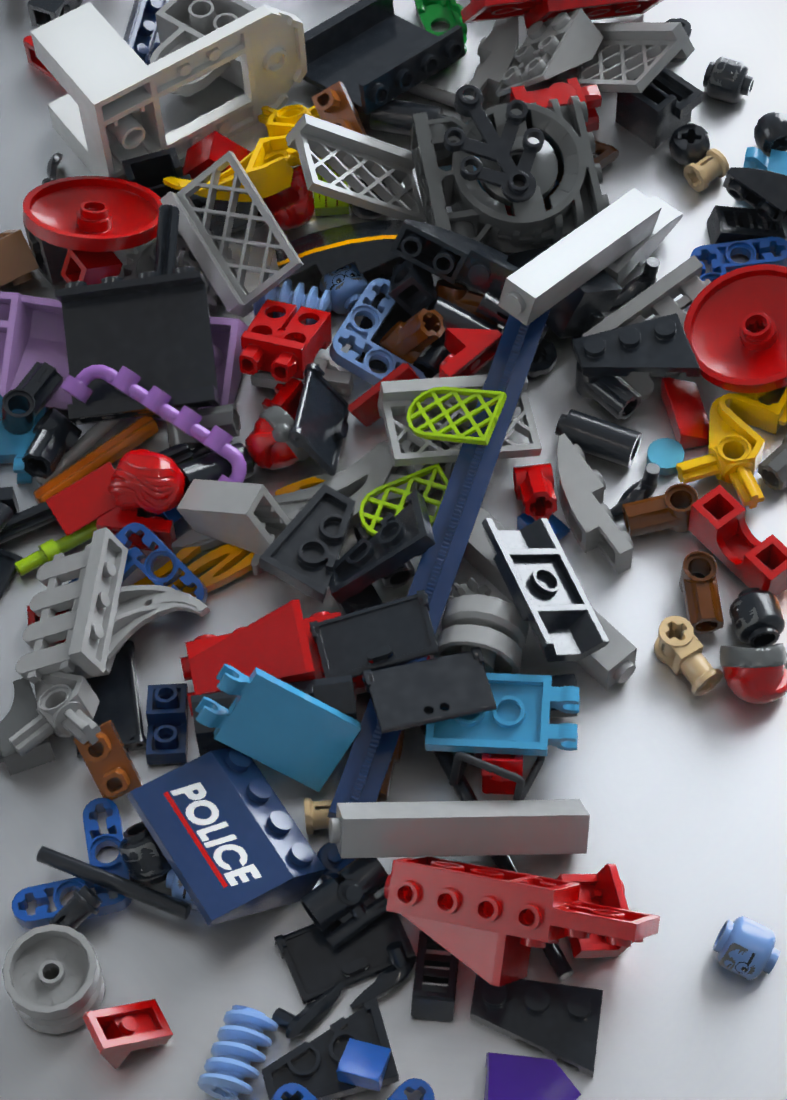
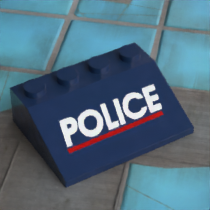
M231 747L210 751L130 791L127 796L208 926L299 902L300 898L313 890L326 870L253 759Z

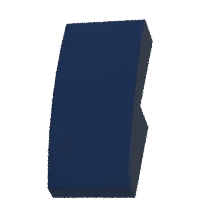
M187 683L148 685L146 705L148 724L146 741L147 765L187 763Z

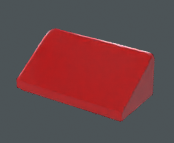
M402 363L349 404L347 409L364 426L369 427L381 418L378 410L381 382L420 378L409 363Z
M670 377L662 378L661 396L675 440L682 445L683 449L709 445V421L697 384Z
M110 461L45 500L66 536L73 534L116 508L114 504L115 498L108 491L111 476L115 471Z

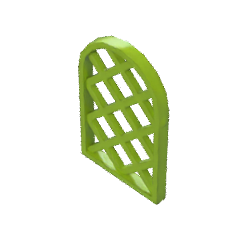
M434 387L422 392L413 400L408 408L406 419L409 428L417 437L428 440L488 445L507 395L501 391ZM440 394H446V395L442 396L441 398H438V396H437V395H440ZM459 395L469 397L462 401ZM433 397L434 402L424 408L421 406L422 402ZM455 397L458 403L446 410L442 403ZM482 397L493 399H491L488 402H485ZM478 398L481 406L469 412L465 405ZM496 404L495 409L492 413L489 407ZM439 406L442 413L429 419L426 413ZM462 408L466 415L453 422L449 415ZM485 410L489 417L477 424L473 417ZM423 416L426 422L415 428L412 421ZM446 418L449 425L437 431L433 424ZM469 420L473 427L460 433L457 426ZM488 425L485 434H483L480 429ZM428 427H430V429H431V431H432L433 433H431V432H424L423 430H425V429H427ZM453 429V431L455 432L456 435L445 434V433H447V432H449L450 430ZM474 432H477L479 437H472L469 435L473 434Z
M439 463L379 486L367 493L361 502L359 510L361 525L365 531L371 536L378 533L374 528L376 523H380L383 519L379 517L383 507L396 510L394 517L403 510L407 500L406 497L412 493L410 490L414 482L426 485L423 493L425 502L438 506L435 515H429L432 527L449 482ZM432 473L429 480L420 478ZM437 473L444 485L434 482ZM408 483L405 490L396 488L400 485ZM431 487L444 491L440 501L428 497ZM384 492L381 500L374 498ZM390 492L403 495L399 505L386 502ZM368 502L379 505L375 515L364 512ZM365 519L372 520L370 526L366 523Z

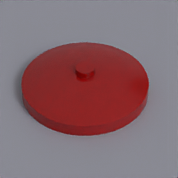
M105 176L67 177L44 183L26 195L23 201V222L25 227L34 236L58 247L88 252L119 251L138 247L157 237L159 207L163 204L160 201V196L155 192L128 180Z
M758 264L735 269L712 281L694 299L686 314L683 329L699 364L700 375L719 388L737 393H763L787 386V267L773 264Z

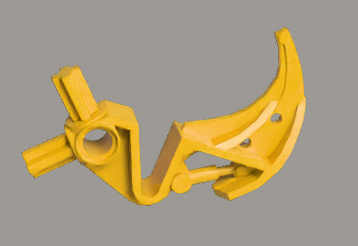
M289 105L279 110L269 106L261 108L262 114L257 116L258 121L266 125L269 137L259 138L255 149L243 158L240 164L262 199L291 187L293 168L291 166L301 165L298 151L288 147L286 136L303 114L321 119L315 106L306 108L303 105ZM232 167L220 173L218 185L232 187L235 173ZM173 176L163 179L165 185L179 191L192 181ZM200 188L194 194L207 198L209 189ZM217 190L215 200L229 201L231 192ZM239 194L237 202H252V199L249 195Z
M787 387L779 402L772 403L771 405L761 403L759 398L771 391L763 393H727L717 398L712 403L709 413L708 455L677 463L676 469L679 481L686 484L715 475L718 480L733 484L744 507L748 506L752 509L757 507V503L763 502L765 497L753 475L762 461L765 440L749 425L776 435L780 425L785 426L787 424Z

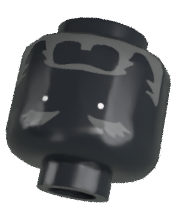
M721 56L715 62L710 61L703 79V87L707 88L709 97L730 104H737L743 95L749 97L754 86L755 77L750 76V66L747 62Z
M755 587L745 589L733 601L729 609L736 636L741 642L749 644L751 647L770 646L779 639L780 634L784 631L785 618L779 601L772 592Z
M143 821L136 823L123 833L124 839L119 846V853L130 876L136 881H149L152 885L164 882L167 873L172 867Z

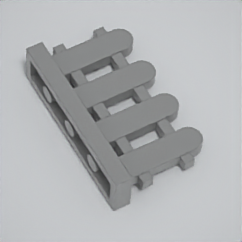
M693 255L588 330L582 337L646 321L645 319L652 314L655 315L652 319L677 313L684 328L686 313L683 309L692 304L697 295L711 283L708 278L705 281L700 279L703 264ZM680 294L683 295V296H682L680 299H678L677 301H674V300H673L674 298H676V297L679 296ZM631 372L628 376H619L642 396L641 400L648 399L652 395L654 390V382L650 378L652 372ZM666 372V377L677 378L681 372Z
M107 527L93 532L92 542L85 546V550L65 556L63 553L56 554L52 561L44 563L37 571V579L47 589L36 594L32 598L29 607L40 617V621L30 624L24 630L22 636L23 640L33 648V652L22 656L15 667L16 672L32 684L41 682L43 675L62 670L65 674L74 672V667L77 665L90 677L101 675L105 672L128 549ZM79 578L77 581L62 585L63 582ZM72 608V611H70V612H66V613H63V614H60V615L55 616V613H57V612H61V611H64V610H67V609ZM66 639L64 643L48 647L51 643Z

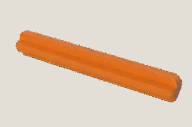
M143 416L36 489L33 492L36 502L38 504L45 502L49 497L109 461L112 464L123 457L125 453L133 450L158 432L159 429L156 421L152 417Z

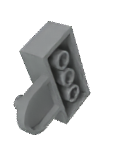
M170 0L155 13L161 44L152 53L150 64L257 8L242 0ZM240 56L170 93L184 97L193 96L196 92L210 85L218 76L244 90Z

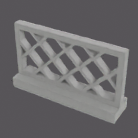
M681 22L593 23L604 36L593 59L554 76L548 83L550 86L557 82L566 83L567 79L577 77L580 87L597 84L600 92L641 93L673 58H688L695 48Z
M303 114L287 134L286 141L288 147L298 151L307 190L401 221L409 219L423 223L426 222L424 209L412 171L415 167L410 150L307 114ZM326 163L340 175L339 178L325 165ZM316 171H317L327 182H323V181L318 180ZM354 173H356V174L368 185V187H366V186L354 175ZM343 181H346L356 192L351 191ZM384 182L396 194V196H394L382 183ZM373 190L384 201L379 200L371 191ZM401 199L411 210H408L399 200Z
M231 151L224 154L175 194L170 191L160 199L163 205L168 204L178 207L180 211L178 231L225 308L232 314L243 318L253 311L252 305L304 265L239 160ZM230 165L235 172L232 187L218 185L221 171ZM200 188L209 189L205 208L195 207L190 199V196ZM217 190L231 192L227 212L213 210ZM239 194L249 195L252 199L249 215L235 213ZM212 215L226 217L222 236L212 235L209 230ZM234 218L248 220L244 240L230 238ZM256 221L265 222L269 226L267 243L253 241ZM229 243L243 245L240 264H233L228 261ZM251 246L266 248L262 268L248 266ZM274 249L284 251L290 260L280 270L270 269ZM246 271L259 272L261 274L258 287L248 293L244 287Z
M488 374L381 382L378 410L380 417L384 419L393 466L456 462L463 443L454 442L457 444L454 449L444 450L435 445L438 440H427L417 437L409 426L406 427L393 419V416L407 415L408 408L413 400L422 392L434 387L482 390ZM527 378L516 406L521 408V414L516 419L512 418L498 459L540 456L542 447L527 394ZM440 394V395H437V396H438V398H441L442 396H444V395H446V394ZM459 395L462 401L469 397ZM452 397L442 404L447 410L458 402L455 397ZM434 398L426 399L421 403V406L424 408L435 401ZM478 398L465 405L468 410L476 408ZM437 406L434 409L428 411L426 414L428 415L429 419H432V417L429 416L430 413H440L442 411L440 410L439 406ZM460 408L450 414V417L454 422L466 414ZM420 416L412 422L416 428L420 423L424 424L426 421L423 416ZM446 420L444 424L438 421L433 425L439 431L449 425ZM467 420L464 424L469 426L470 421ZM450 430L449 432L445 433L456 435L453 430ZM516 430L526 436L530 444H516L508 438ZM407 438L421 448L417 452L401 453L399 445Z

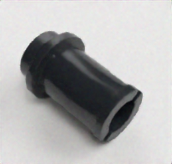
M86 885L80 890L75 888L73 890L74 896L48 922L49 924L69 926L76 930L92 913L95 915L99 913L98 907L102 904V900Z

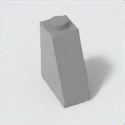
M193 479L176 508L195 532L258 555H262L291 522L263 484Z

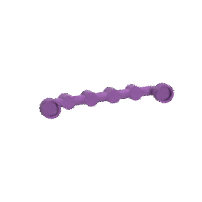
M91 365L84 368L75 378L68 375L60 386L79 401L86 403L93 393V390L88 387L93 380L102 379L108 382L114 388L131 397L154 414L162 417L180 431L227 459L232 466L231 475L228 478L222 474L218 481L243 483L247 474V464L243 454L230 444L234 437L214 425L211 431L201 426L199 422L203 417L185 405L178 411L168 404L172 397L153 385L150 391H147L138 385L141 377L127 367L122 366L118 372L106 365Z

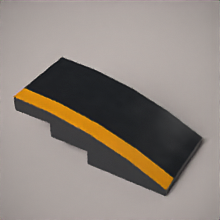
M377 220L347 224L307 234L289 241L304 264L290 276L315 264L321 275L324 276L355 262L360 274L395 259L399 256L390 252V249L404 221ZM275 250L280 270L290 260L284 251Z

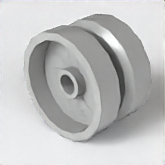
M481 594L458 596L451 599L445 607L442 619V632L437 638L440 653L434 654V658L467 652L471 648L480 647L484 658L485 672L519 674L522 661L521 649L526 643L529 621H523L516 606L497 597Z
M56 924L33 928L19 937L7 952L2 969L5 989L24 1023L38 1032L58 1035L75 1031L85 1024L82 1018L85 1012L98 1010L101 1006L105 984L100 964L97 961V956L91 944L83 934L75 929Z

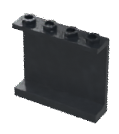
M361 0L304 33L308 72L303 80L321 90L330 87L338 81L343 82L354 108L368 115L464 57L463 30L461 26L457 25L440 36H436L395 15L393 0Z
M184 266L173 269L172 274L159 275L158 272L147 271L137 274L135 279L123 280L122 277L111 276L102 278L99 284L87 285L84 281H74L66 283L65 288L55 289V297L62 303L70 376L75 378L84 368L91 365H106L118 372L122 366H125L141 377L138 385L147 391H150L154 385L170 395L172 399L168 404L174 408H182L184 405L197 409L220 406L206 280L200 270H195L191 266ZM95 379L88 385L93 390V393L86 403L72 396L73 404L67 405L69 420L75 425L156 415L102 379Z

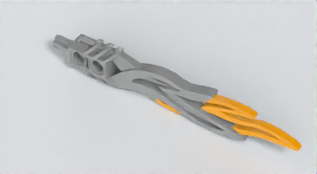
M462 423L457 426V429L460 433L468 430L469 426ZM428 427L427 429L423 430L424 432H431V433H433V432L431 431L430 427ZM407 438L399 445L401 453L417 452L421 448ZM387 439L378 443L369 453L344 471L336 472L334 476H330L327 473L294 482L276 490L273 498L292 521L324 484L347 497L352 495L349 498L356 501L348 529L350 530L354 524L361 522L359 517L360 505L367 493L379 486L402 478L404 475L395 474L397 467L393 466ZM437 441L435 445L444 450H451L457 446L455 445L456 443L448 441ZM456 462L439 463L448 481ZM434 464L403 467L409 475ZM432 473L420 478L429 480ZM437 473V476H436L434 482H436V483H441V482H442V485H444V483H443V481L441 480L439 474ZM414 482L410 492L417 489L422 494L423 490L426 489V485ZM408 483L400 485L396 488L405 490ZM431 487L429 495L433 494L437 489ZM384 492L374 498L381 500ZM390 492L386 502L399 504L403 495ZM368 502L364 512L370 514L379 505ZM193 529L187 531L172 543L174 554L185 565L201 552L220 546L188 566L196 576L214 566L199 577L208 592L234 581L252 569L254 575H259L265 571L259 567V557L261 555L253 552L249 553L250 551L197 533ZM171 559L154 572L157 577L164 578L170 575L173 569ZM182 571L179 578L185 575L184 571ZM145 577L132 585L155 584L148 577ZM178 578L177 581L168 585V587L174 584L181 589L185 584ZM195 585L193 588L186 586L183 588V592L196 597L194 591L197 589V586Z

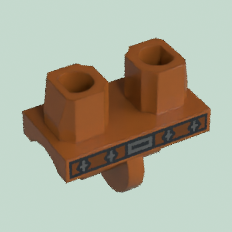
M338 81L311 97L321 120L367 135L359 119L360 115L357 109L354 108L343 82Z
M109 720L99 726L101 731L96 734L98 741L92 745L88 741L82 744L76 738L73 740L102 797L115 800L142 786L143 782L113 723Z

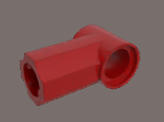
M551 463L513 467L516 500H521L525 514L533 517L535 521L540 518H547L549 520V517L557 511V498L554 491Z

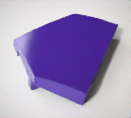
M486 1053L485 1067H487L484 1100H576L581 1096L578 1089L553 1059Z

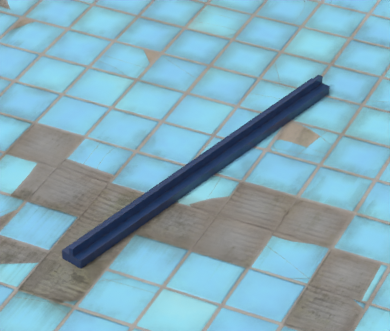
M551 308L527 326L511 314L509 315L482 389L505 392L507 395L506 401L488 445L462 444L432 526L435 545L422 554L407 596L417 594L416 591L423 589L428 595L430 608L428 612L435 635ZM482 397L485 402H488L491 399H493ZM478 400V403H477V405H476V408H478L479 406H481V403L479 402V400ZM496 404L489 407L492 413L495 409ZM484 410L474 416L473 419L478 424L489 416ZM488 425L480 429L483 434H485ZM474 432L473 434L469 435L472 437H479L477 432ZM428 656L423 657V658H420V659H416V660H413V661H409V662H406V663H402V664H399V665H404V664H409V663H414V662H419V661L427 660V657H428ZM371 697L361 721V730L354 740L327 816L329 818H336L337 803L377 801L402 730L381 733Z

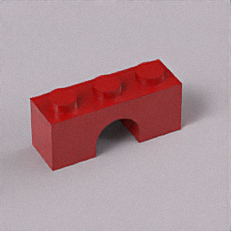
M718 485L691 505L688 530L748 588L755 587L760 590H767L774 593L777 597L787 590V547L773 534L764 541H759L746 524V508L721 485Z

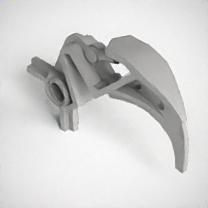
M129 585L121 587L105 672L94 677L110 674L116 654L129 638L145 624L175 611H188L203 617L210 612L208 606L191 594L168 586ZM79 665L74 667V672L65 674L62 670L43 675L41 682L34 683L38 716L9 738V743L21 757L25 756L51 734L57 737L74 736L82 744L88 741L93 745L98 741L96 734L101 729L93 719L100 701L86 680L92 677Z

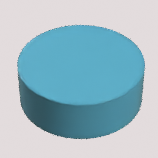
M657 439L648 447L647 464L655 463L659 465V475H673L678 472L676 464L684 462V449L674 439Z

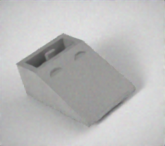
M581 8L569 13L561 12L555 18L546 22H536L528 29V36L525 42L515 52V59L510 68L502 75V82L495 94L498 97L511 93V87L522 85L528 87L592 60L604 36Z

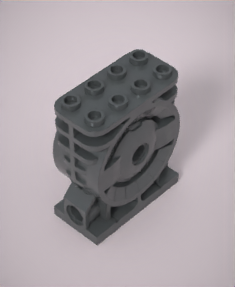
M575 95L569 97L566 106H560L558 99H549L547 108L537 105L536 102L526 103L528 107L525 121L519 126L510 153L515 165L518 166L524 151L522 140L524 133L528 129L537 128L541 130L545 139L542 149L536 154L531 169V174L536 179L535 193L529 200L519 203L509 201L503 195L501 187L480 181L484 188L483 190L477 180H465L460 175L461 161L467 156L475 155L462 151L451 152L444 147V134L451 127L462 129L465 137L485 143L472 119L465 124L454 116L428 120L427 112L413 114L411 152L426 223L474 239L500 252L517 253L546 247L550 244L554 245L560 241L561 237L567 236L610 205L607 194L602 195L600 184L603 182L600 163H594L592 154L595 153L594 135L592 132L587 133L585 122H588L586 102H580L579 97ZM508 103L495 105L484 110L500 138L507 120L505 114ZM519 109L511 110L514 115L522 114V111ZM456 136L448 138L453 143L460 141ZM535 137L527 139L532 144L539 143V140ZM480 157L482 167L502 172L497 162ZM559 162L564 168L563 178L555 192L549 196L551 209L546 211L543 199L549 195L555 185ZM452 165L451 170L449 171H443L439 168L442 166ZM473 165L465 166L467 171L474 172ZM513 181V184L517 187L525 185L522 181ZM505 205L510 206L512 216L507 214ZM451 206L452 212L448 213L446 207Z

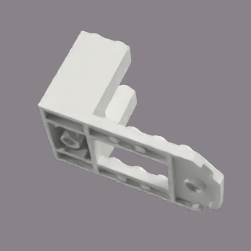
M90 1L30 31L36 57L68 93L47 104L52 126L94 176L125 180L122 166L123 160L175 147L180 163L185 162L187 149L213 131H217L223 136L230 138L258 123L257 116L262 114L261 108L263 106H269L276 110L283 108L290 99L287 96V92L293 83H300L308 72L302 21L296 15L266 5L245 14L149 65L144 63ZM240 56L245 93L165 135L159 98Z

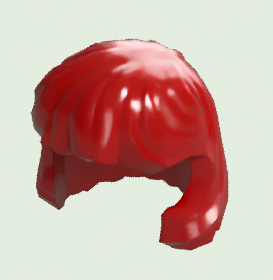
M301 165L293 168L291 187L263 198L282 231L300 228L313 217L315 209L313 193L307 190Z
M145 449L131 450L125 453L119 460V464L111 476L108 491L115 498V506L120 507L121 510L130 509L134 512L137 508H142L147 512L159 515L179 505L184 496L185 476L177 464L164 454Z

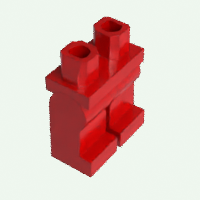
M576 77L567 79L566 83L557 82L549 88L526 92L524 85L511 87L510 101L536 102L537 105L545 108L548 106L549 99H558L560 106H566L569 97L577 95L580 102L585 101L587 105L588 122H585L587 132L599 130V116L595 108L601 107L602 96L597 84L580 87Z
M267 299L247 331H244L241 335L242 351L239 356L241 373L254 375L259 370L271 372V376L276 381L288 383L292 377L303 379L305 377L306 365L313 363L320 349L326 350L332 342L331 312L303 306L297 311V305ZM273 312L285 314L282 317L273 318ZM306 319L318 321L313 325H306Z

